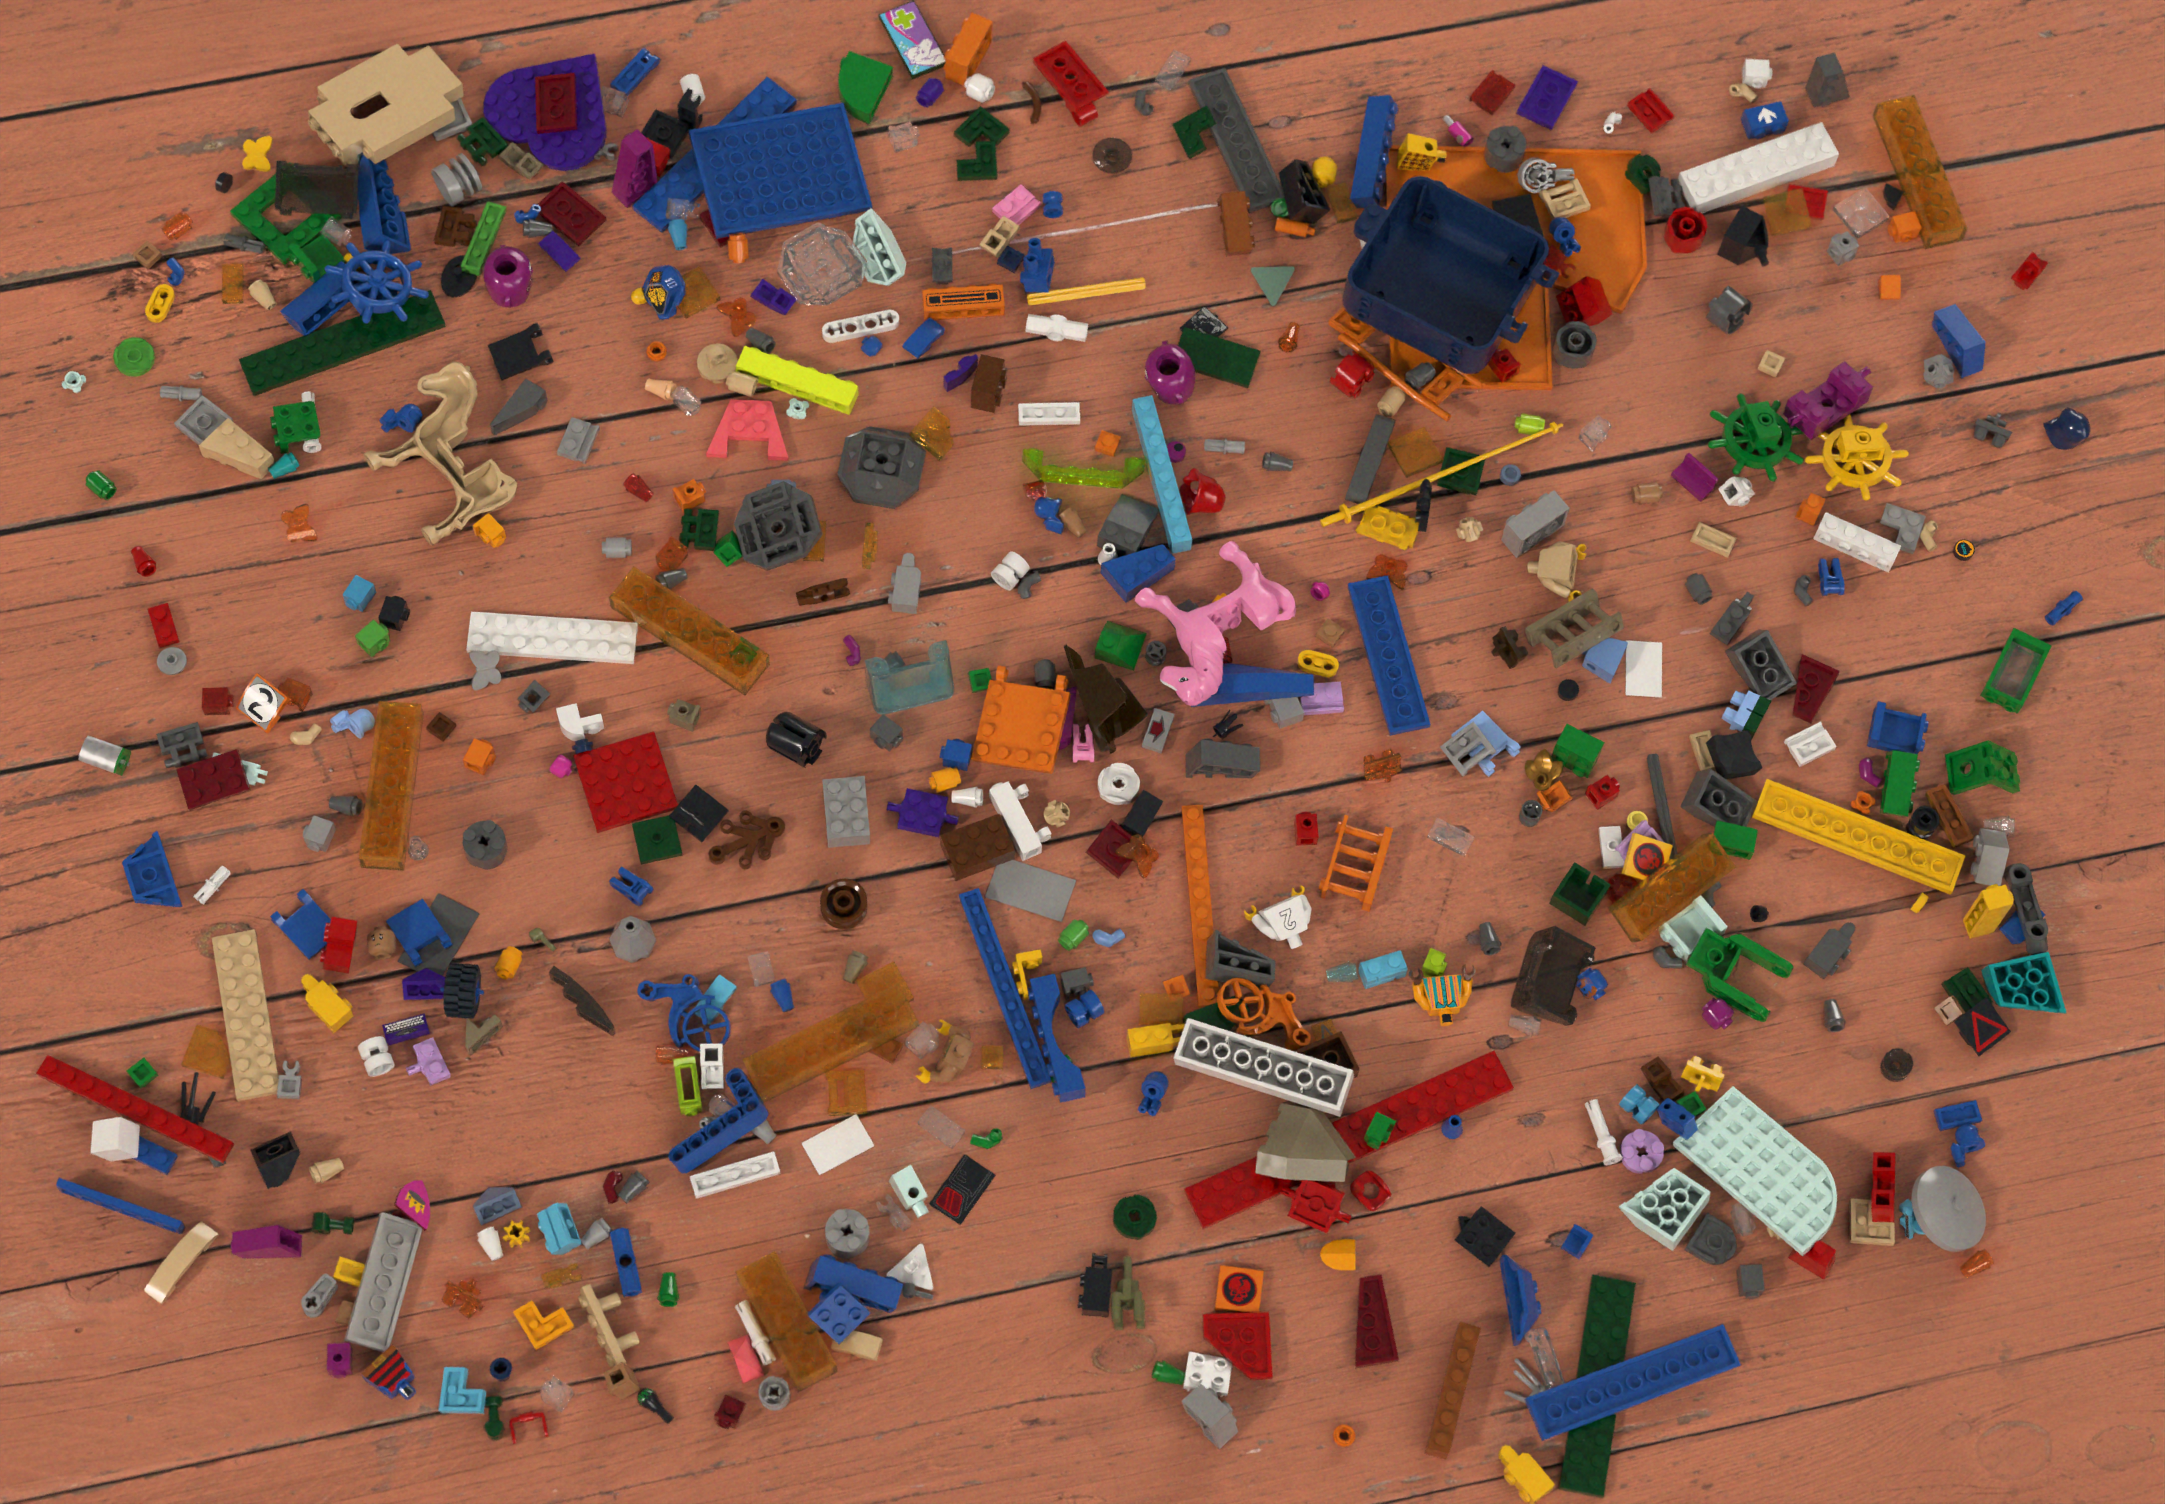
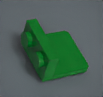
M325 235L319 236L302 249L295 242L288 246L290 255H288L289 259L294 265L299 266L304 277L310 279L313 284L327 273L325 266H336L341 261L346 263L342 254Z
M313 401L273 406L274 416L270 417L272 429L276 428L277 434L273 435L275 447H280L281 454L289 453L288 443L320 438V428Z

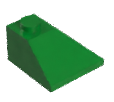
M1107 621L1095 648V659L1134 671L1147 633Z

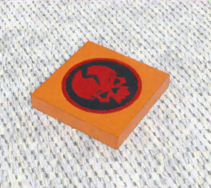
M1220 1265L1215 1310L1237 1313L1259 1312L1264 1271Z

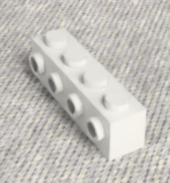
M1826 512L1813 538L1888 573L1901 548V545Z

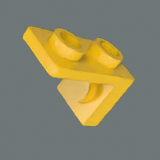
M1041 949L1015 954V962H1012L1014 975L1018 974L1019 981L1016 982L1019 994H1022L1023 1000H1028V990L1023 968L1034 969L1042 964Z

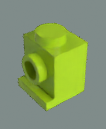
M1430 948L1421 970L1424 977L1443 976L1448 962L1444 961L1445 953Z

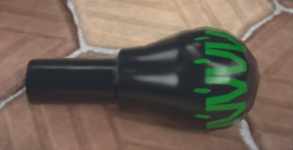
M643 1388L639 1391L637 1395L639 1405L653 1413H657L667 1424L674 1419L662 1407L663 1404L654 1390Z

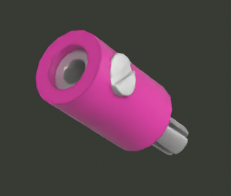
M1448 115L1443 117L1444 122L1449 126L1448 132L1461 147H1468L1474 140L1470 133L1459 121L1454 122Z

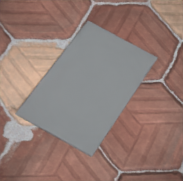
M1011 860L996 866L985 898L1062 922L1076 880Z

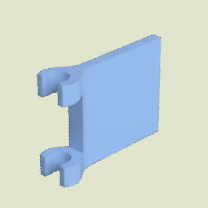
M1481 711L1451 734V737L1455 736L1472 722L1476 724L1496 750V753L1492 756L1489 754L1478 763L1483 772L1489 777L1495 772V765L1490 759L1505 748L1512 757H1515L1520 753L1518 749L1521 746L1509 738L1484 711ZM1480 744L1468 754L1473 757L1485 747L1483 744Z

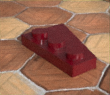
M1802 654L1793 716L1812 724L1835 683L1839 670Z

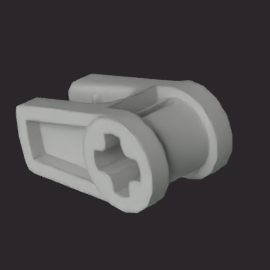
M323 1274L303 1296L301 1305L308 1317L316 1318L322 1314L338 1289L335 1279L327 1274ZM315 1302H316V1305H317L316 1307L311 1306V1307L309 1308L308 1305H309L310 1303H311V1304H315Z

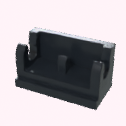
M688 88L677 105L679 120L690 124L691 129H697L703 120V115L700 114L698 117L697 111L701 103V96L699 95L697 100L692 102L693 90Z
M1143 790L1134 802L1121 827L1136 839L1139 836L1143 837L1163 801Z

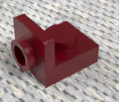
M725 1394L718 1412L714 1414V1420L717 1421V1425L724 1429H729V1427L735 1429L746 1403Z

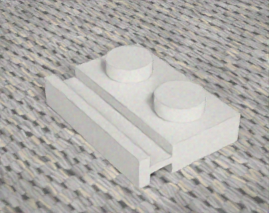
M1821 722L1784 741L1799 767L1835 750L1837 747L1827 730L1823 728Z

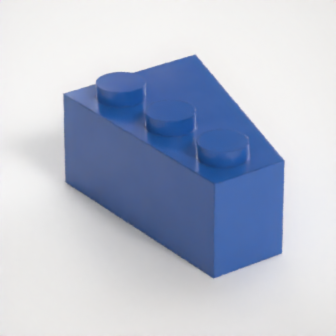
M1956 304L1935 311L1932 327L1938 334L1961 378L1982 371L1986 342Z
M1161 544L1101 563V574L1123 601L1127 603L1136 597L1140 590L1150 587L1173 571L1176 559Z

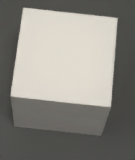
M122 1117L93 1121L90 1153L108 1161L137 1158L140 1125Z

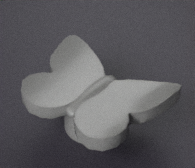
M483 651L469 652V657L476 666L477 671L472 679V688L474 690L482 689L488 685V682L498 684L501 681V674L495 666L500 658L498 652L490 651L487 654Z

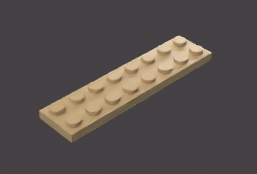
M253 929L212 937L237 1101L277 1094L279 1076L256 931Z

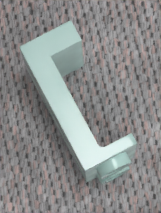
M1699 895L1693 900L1692 904L1669 921L1661 923L1658 931L1660 937L1665 942H1669L1673 947L1675 955L1687 962L1705 928L1722 936L1728 926L1706 900Z

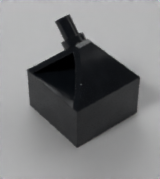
M1741 206L1724 234L1717 255L1738 266L1755 257L1759 258L1761 266L1768 265L1769 261L1766 256L1768 254V233L1764 217Z

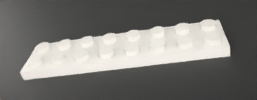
M471 612L466 650L467 653L470 651H483L487 654L490 651H496L499 655L634 664L638 623Z

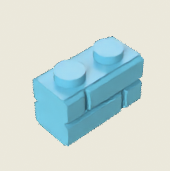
M1400 950L1361 962L1358 968L1365 989L1394 981L1395 978H1403L1408 970Z
M554 1203L547 1207V1209L537 1213L539 1219L538 1227L544 1233L546 1238L545 1246L552 1255H564L582 1244L566 1203Z

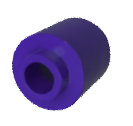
M929 78L917 92V102L925 108L932 106L944 92L942 82L936 78Z

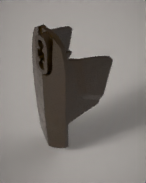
M1065 644L1063 646L1068 663L1088 715V724L1095 742L1101 752L1109 750L1111 754L1116 751L1114 740L1134 728L1148 716V713L1127 685L1120 678L1114 679L1104 664L1085 668L1081 656Z

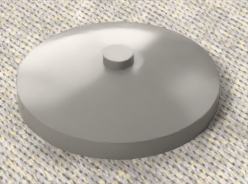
M1947 1166L1930 1168L1918 1176L1912 1189V1207L1915 1218L1924 1234L1934 1244L1947 1251L1961 1252L1976 1245L1985 1231L1986 1214L1982 1199L1972 1182L1961 1172Z

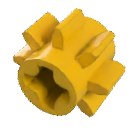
M511 1220V1225L503 1228L508 1233L503 1236L504 1241L510 1240L511 1248L514 1245H519L522 1248L524 1241H530L529 1237L525 1235L530 1232L529 1227L523 1228L524 1223L522 1220L519 1223H514ZM518 1231L520 1236L515 1237L513 1232Z

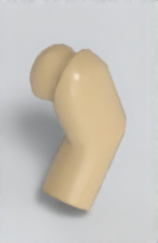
M1935 521L1925 523L1920 533V538L1928 552L1937 548L1932 538L1935 530L1938 528Z

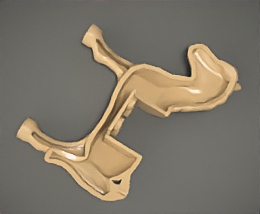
M455 361L444 366L438 373L426 375L419 379L417 388L420 393L425 396L439 397L443 401L437 410L425 418L417 427L413 437L395 449L385 452L369 451L363 454L367 464L373 471L380 469L382 466L394 468L401 461L411 456H421L439 470L452 484L456 494L454 511L441 523L433 526L427 525L421 529L422 534L431 546L438 543L441 538L450 536L456 528L463 530L466 523L475 515L491 513L504 508L513 500L517 490L515 479L502 473L492 459L465 474L462 460L459 456L454 457L451 453L453 452L452 449L459 445L468 433L466 424L477 399V382L470 372V367Z

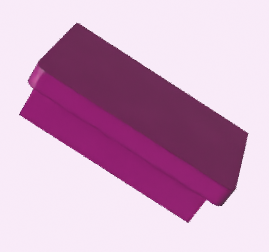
M1690 453L1685 455L1684 461L1671 474L1676 481L1700 502L1715 489L1718 478Z

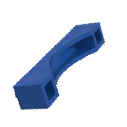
M1051 974L1030 979V987L1027 988L1028 998L1034 1002L1032 1007L1033 1017L1039 1021L1037 1032L1039 1038L1044 1040L1042 1051L1044 1058L1048 1057L1049 1064H1047L1049 1077L1053 1076L1055 1083H1052L1054 1096L1058 1095L1060 1103L1084 1098L1085 1085L1081 1070L1063 1055L1053 1035L1052 1020L1055 1010L1060 1003V991L1056 976Z

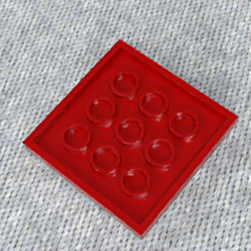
M654 731L592 749V751L573 755L597 833L673 811L678 806Z

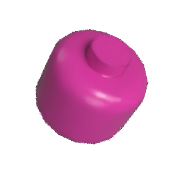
M560 754L550 766L549 771L558 778H563L565 775L569 776L573 770L570 768L572 761Z

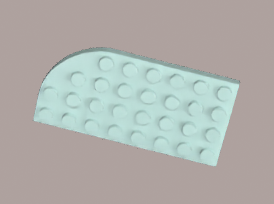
M1734 1086L1695 1121L1698 1130L1688 1140L1679 1136L1673 1142V1146L1802 1256L1830 1229L1836 1213L1837 1192L1834 1179L1826 1164Z

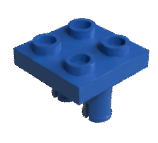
M838 1282L830 1291L825 1290L819 1295L820 1301L807 1313L818 1326L840 1344L870 1314V1311Z

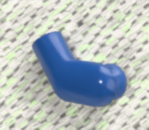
M170 258L166 263L172 270L171 277H168V282L173 286H177L182 283L185 271L175 258Z

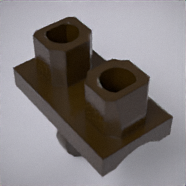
M1504 626L1493 636L1495 648L1491 653L1493 656L1500 655L1502 660H1505L1509 669L1515 668L1528 655L1525 647H1517L1515 644L1518 640L1516 630H1507L1506 626Z

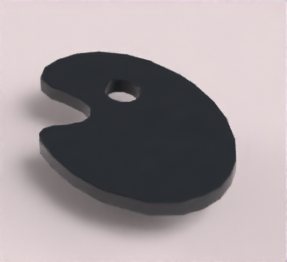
M465 255L453 258L442 272L441 286L443 292L449 297L457 298L463 296L473 287L477 275L464 272L460 267H457L461 266Z

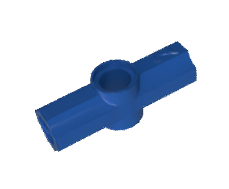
M629 1228L615 1229L610 1232L623 1297L637 1296L642 1293ZM625 1258L632 1260L629 1266H622L620 1263Z

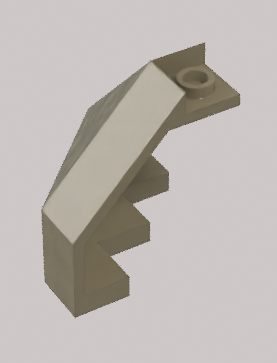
M1292 1101L1281 1103L1278 1108L1280 1115L1277 1121H1272L1266 1133L1268 1140L1258 1150L1255 1173L1287 1180L1345 1182V1177L1349 1170V1163L1347 1161L1356 1157L1324 1112Z

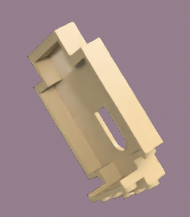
M396 44L318 86L317 100L320 105L308 111V124L313 131L316 130L322 142L328 144L333 155L339 157L341 163L344 166L347 165L353 171L358 168L357 155L362 152L367 159L370 158L374 164H377L455 121L454 107L451 103L464 96L463 84L430 46L408 56ZM378 94H381L390 104L364 119H357L351 115L353 108Z

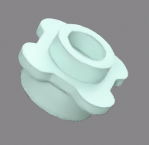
M70 371L66 374L62 387L64 389H71L74 393H79L82 384L86 382V377L78 372Z
M792 398L789 401L790 407L786 411L787 415L794 419H804L809 403Z

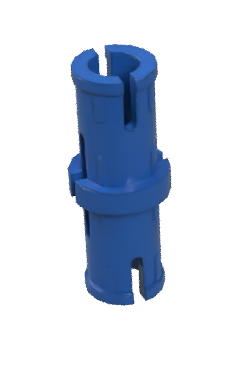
M2072 591L2063 601L2060 600L2051 612L2045 615L2046 621L2050 625H2055L2061 618L2068 616L2072 612L2071 610L2083 600L2082 595L2078 591Z

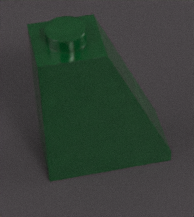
M1239 999L1236 1005L1226 1006L1233 1015L1240 1018L1242 1017L1239 1005L1243 999ZM1217 1002L1187 1013L1183 1017L1182 1024H1186L1187 1018L1230 1032H1234L1238 1028V1024L1231 1022L1221 1013ZM1245 1004L1246 1009H1247V1013H1248V1016H1249V1013H1250L1249 1005H1248V1004Z

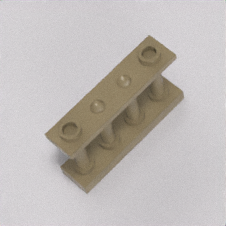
M1592 588L1526 627L1525 631L1527 641L1532 647L1542 642L1551 650L1554 667L1558 668L1624 629L1620 612L1609 616L1600 608L1598 594ZM1593 612L1602 622L1592 626L1583 617ZM1574 622L1585 630V632L1577 637L1566 628ZM1557 632L1568 640V642L1560 647L1549 638Z

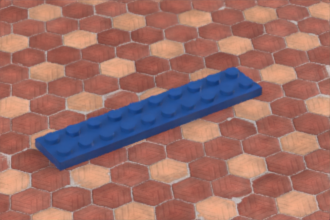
M766 77L717 125L787 113L797 104V99L769 77ZM693 149L632 206L636 213L661 233L668 228L670 221L680 217L704 193Z
M1722 1324L1527 1397L1525 1402L1540 1438L1544 1441L1741 1366V1363Z

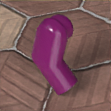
M1864 758L1859 763L1860 777L1877 788L1882 779L1873 774V761L1870 758Z

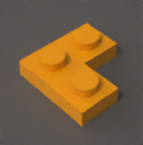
M532 1300L513 1311L535 1350L574 1328L563 1307L545 1318L542 1317Z

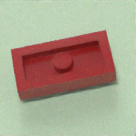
M168 603L148 608L159 648L179 643Z

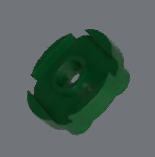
M1637 154L1629 160L1625 176L1640 193L1647 194L1651 192L1649 178L1653 176L1660 177L1659 171H1661V167L1652 156Z
M1133 1195L1127 1198L1124 1197L1114 1208L1113 1225L1126 1238L1141 1240L1149 1235L1156 1225L1157 1215L1155 1207L1144 1196ZM1138 1212L1140 1220L1132 1222L1129 1214Z

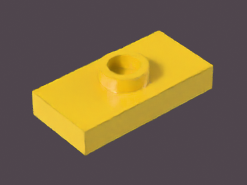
M340 1256L332 1278L359 1287L365 1264Z

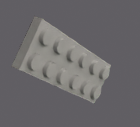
M384 1212L379 1214L344 1338L345 1341L385 1352L390 1347L422 1233V1228L415 1222Z

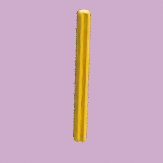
M1140 277L1050 290L1049 293L1027 294L1028 305H1037L1145 289L1146 284L1145 279Z

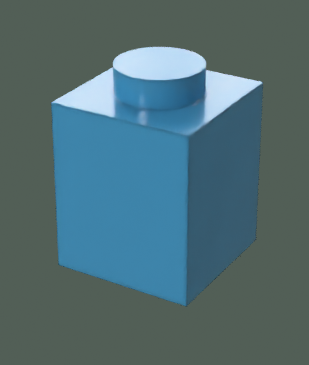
M355 575L342 594L345 605L351 610L355 611L357 609L363 612L375 595L376 590L373 583Z

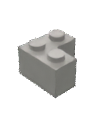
M1980 828L1979 834L1975 835L1973 847H1976L1975 855L1977 859L1976 862L1972 863L1971 875H1973L1975 883L1985 885L1998 884V886H2001L2010 849L2006 833Z
M1200 1384L1182 1400L1186 1413L1201 1426L1204 1436L1218 1449L1239 1432L1236 1426L1237 1420L1231 1413L1233 1409L1226 1401L1221 1402L1218 1399V1395L1210 1387L1207 1389Z

